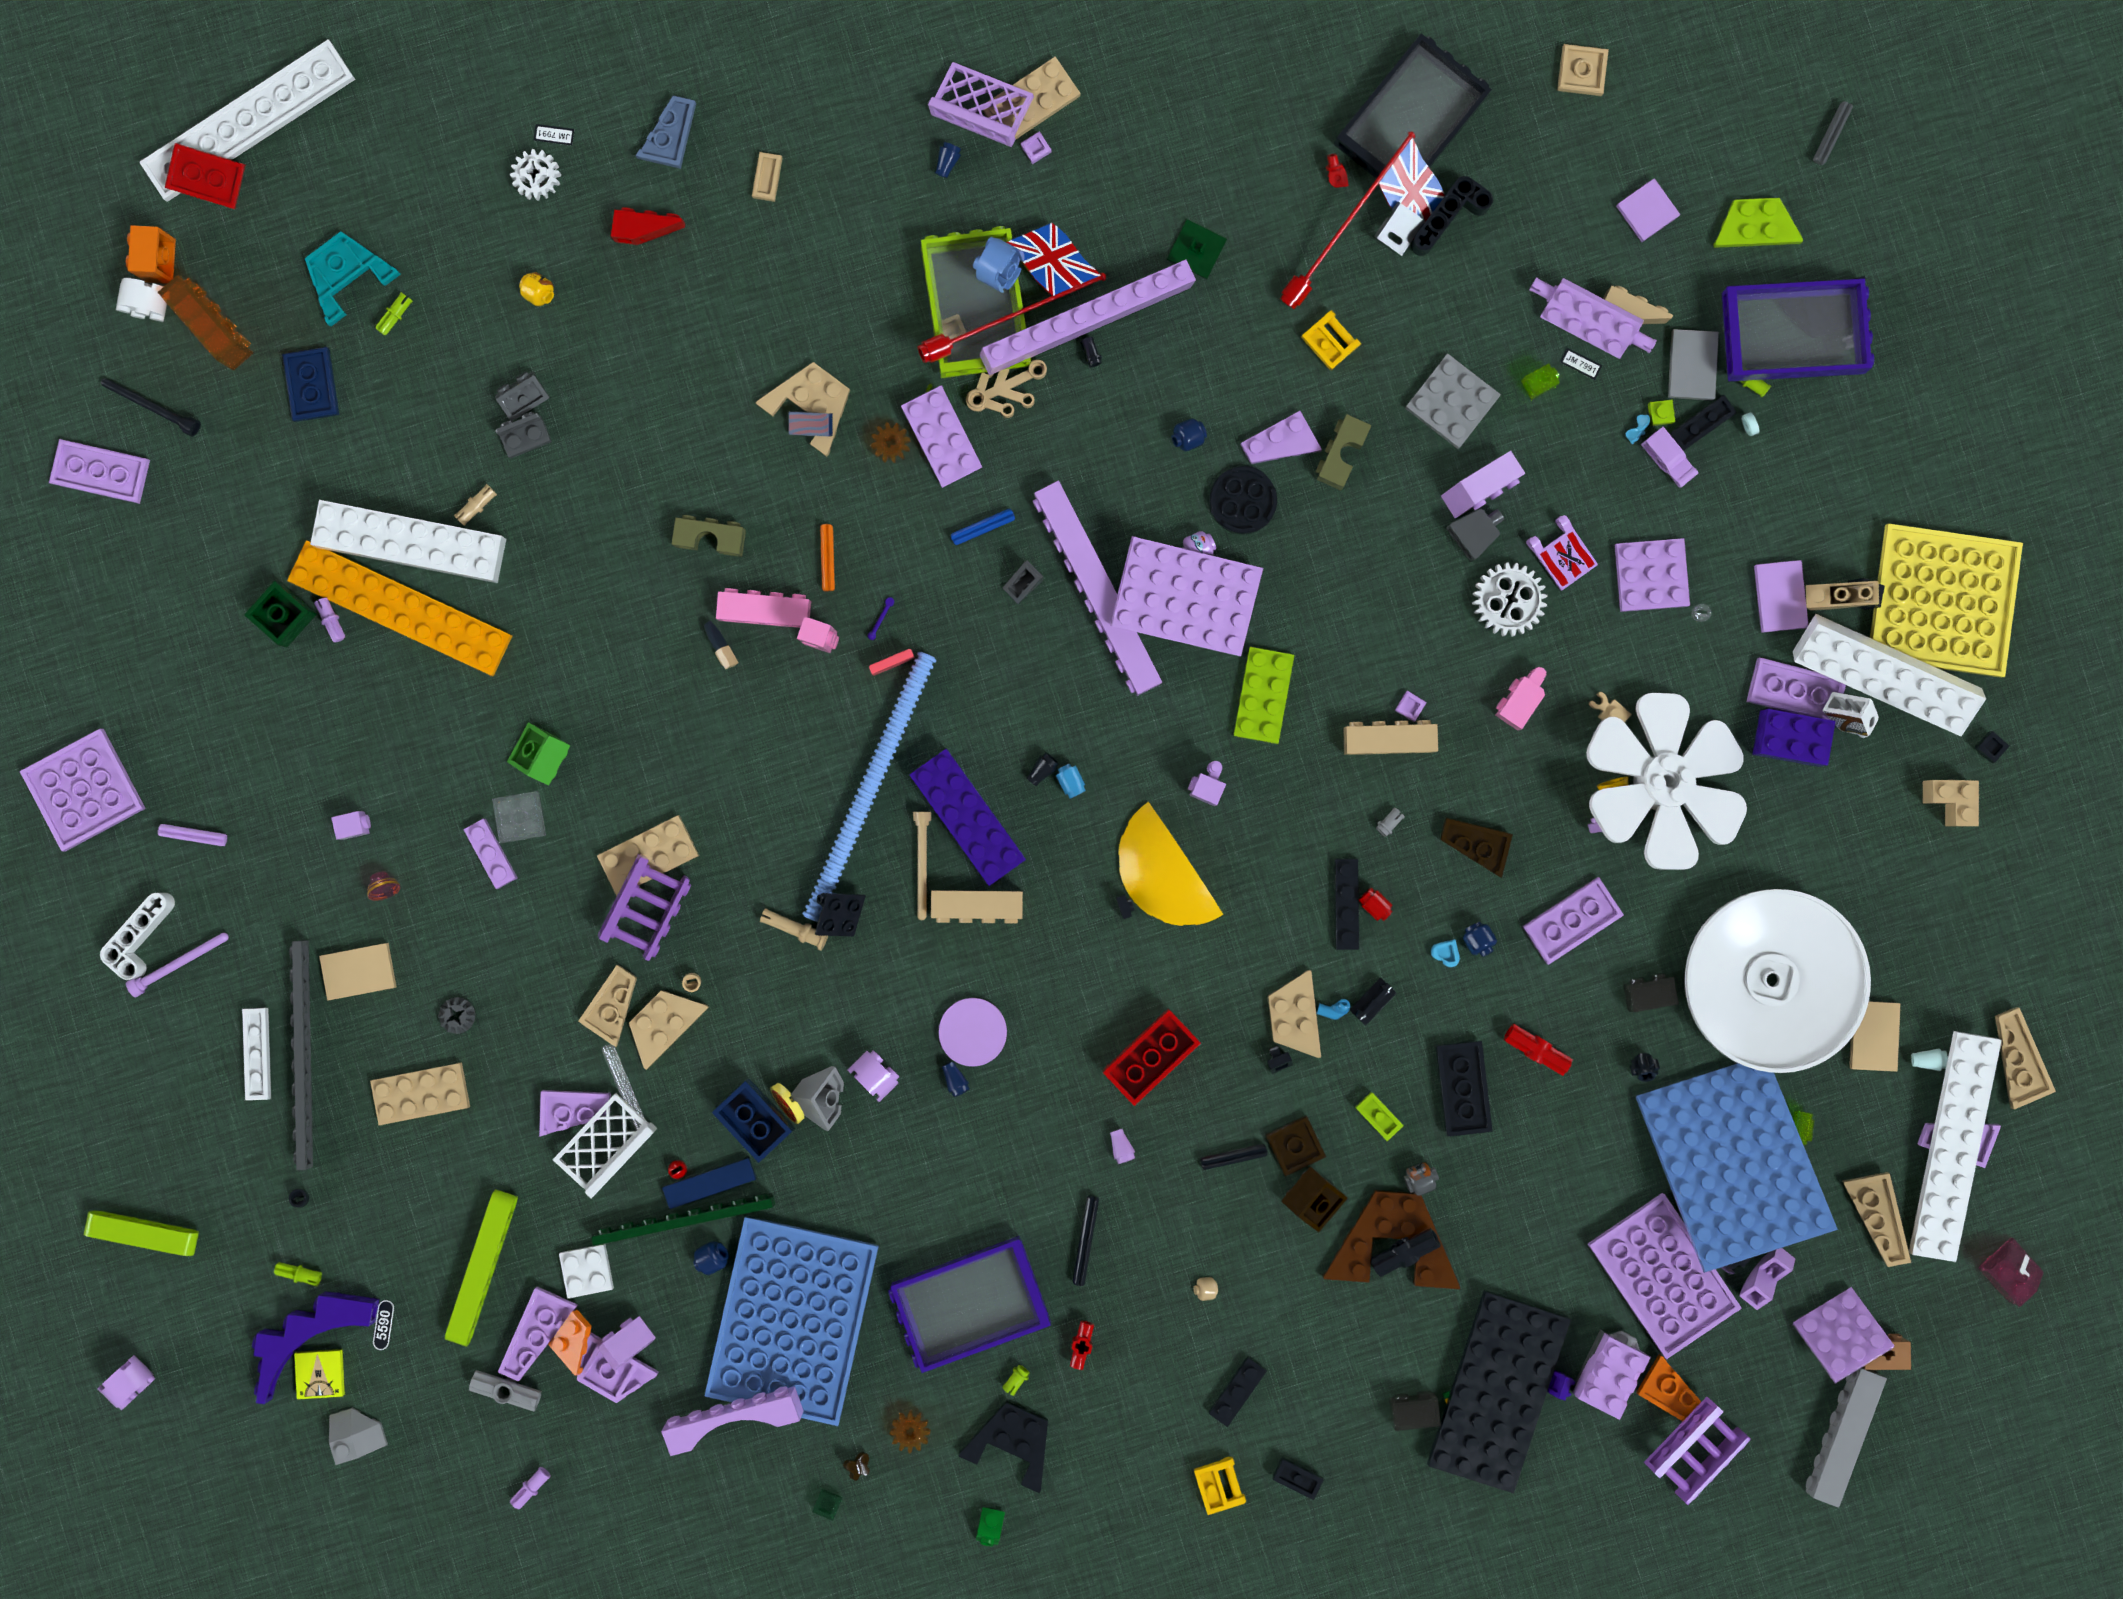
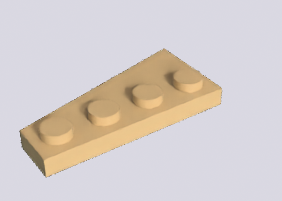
M2015 1007L1996 1015L1998 1037L2002 1040L2000 1049L2010 1109H2017L2056 1092L2020 1008Z

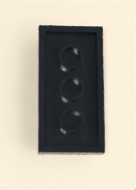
M1482 1041L1435 1045L1446 1136L1493 1132Z

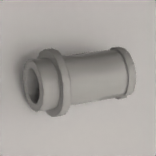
M1394 807L1382 822L1379 821L1377 823L1376 829L1385 837L1388 834L1391 835L1392 830L1405 816L1402 813L1400 814V811Z

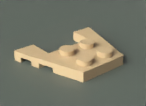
M813 362L763 396L756 404L772 417L786 399L792 401L805 412L833 413V436H815L810 442L811 446L827 457L830 453L850 389Z

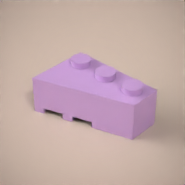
M1509 451L1457 483L1441 495L1456 519L1471 508L1477 510L1485 505L1487 498L1495 499L1503 493V488L1507 487L1509 490L1519 484L1518 478L1523 476L1525 472L1513 453Z

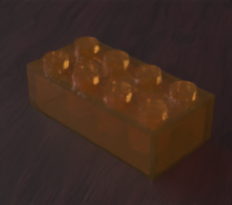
M177 275L158 291V294L218 362L234 371L254 353L249 348L251 343L248 339L235 330L236 326L234 323L220 313L222 311L213 300L210 301L205 296L207 294L206 291L198 283L195 284L189 277L184 279Z

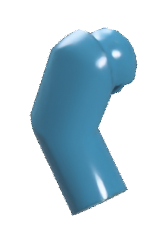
M1341 999L1331 1007L1319 1003L1316 1014L1337 1020L1349 1012L1350 1003L1346 999Z

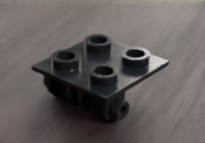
M821 893V895H818L817 903L822 906L815 935L854 937L866 895Z

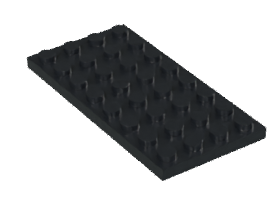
M1483 1291L1427 1461L1429 1467L1514 1493L1571 1321L1570 1318L1489 1291Z

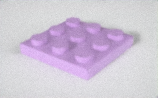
M1684 538L1615 544L1620 612L1690 606Z
M1852 1287L1793 1322L1796 1330L1834 1383L1839 1382L1894 1348V1344Z

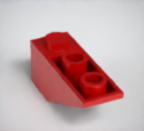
M631 208L614 209L611 237L617 243L639 245L685 228V223L679 215L672 213L662 216L649 210H645L644 213H638Z

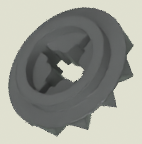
M455 997L446 1000L440 1007L438 1015L441 1023L440 1026L446 1029L447 1032L455 1034L466 1032L475 1021L474 1007L464 998ZM453 1010L455 1012L464 1010L461 1013L462 1015L459 1016L460 1022L457 1019L449 1021L451 1016H453Z

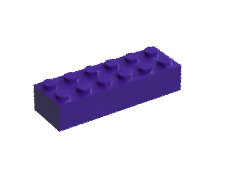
M947 749L910 774L912 780L989 886L1026 860Z

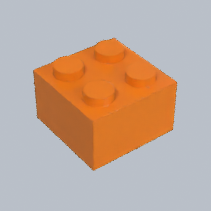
M131 225L130 233L127 235L129 255L126 257V266L128 271L145 282L173 284L176 239L159 227Z

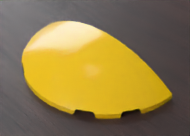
M1149 802L1144 804L1129 820L1119 844V872L1129 896L1148 915L1172 925H1200L1222 916L1223 913L1158 814Z

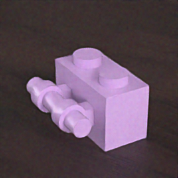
M1212 761L1207 766L1209 775L1206 776L1200 773L1197 777H1192L1188 790L1191 791L1189 796L1216 806L1226 784L1218 781L1222 771L1221 763L1219 761Z

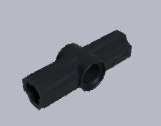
M1429 1228L1410 1239L1405 1237L1398 1240L1390 1249L1372 1257L1371 1263L1375 1272L1382 1277L1400 1267L1407 1268L1415 1264L1420 1257L1439 1248L1441 1244L1436 1233Z

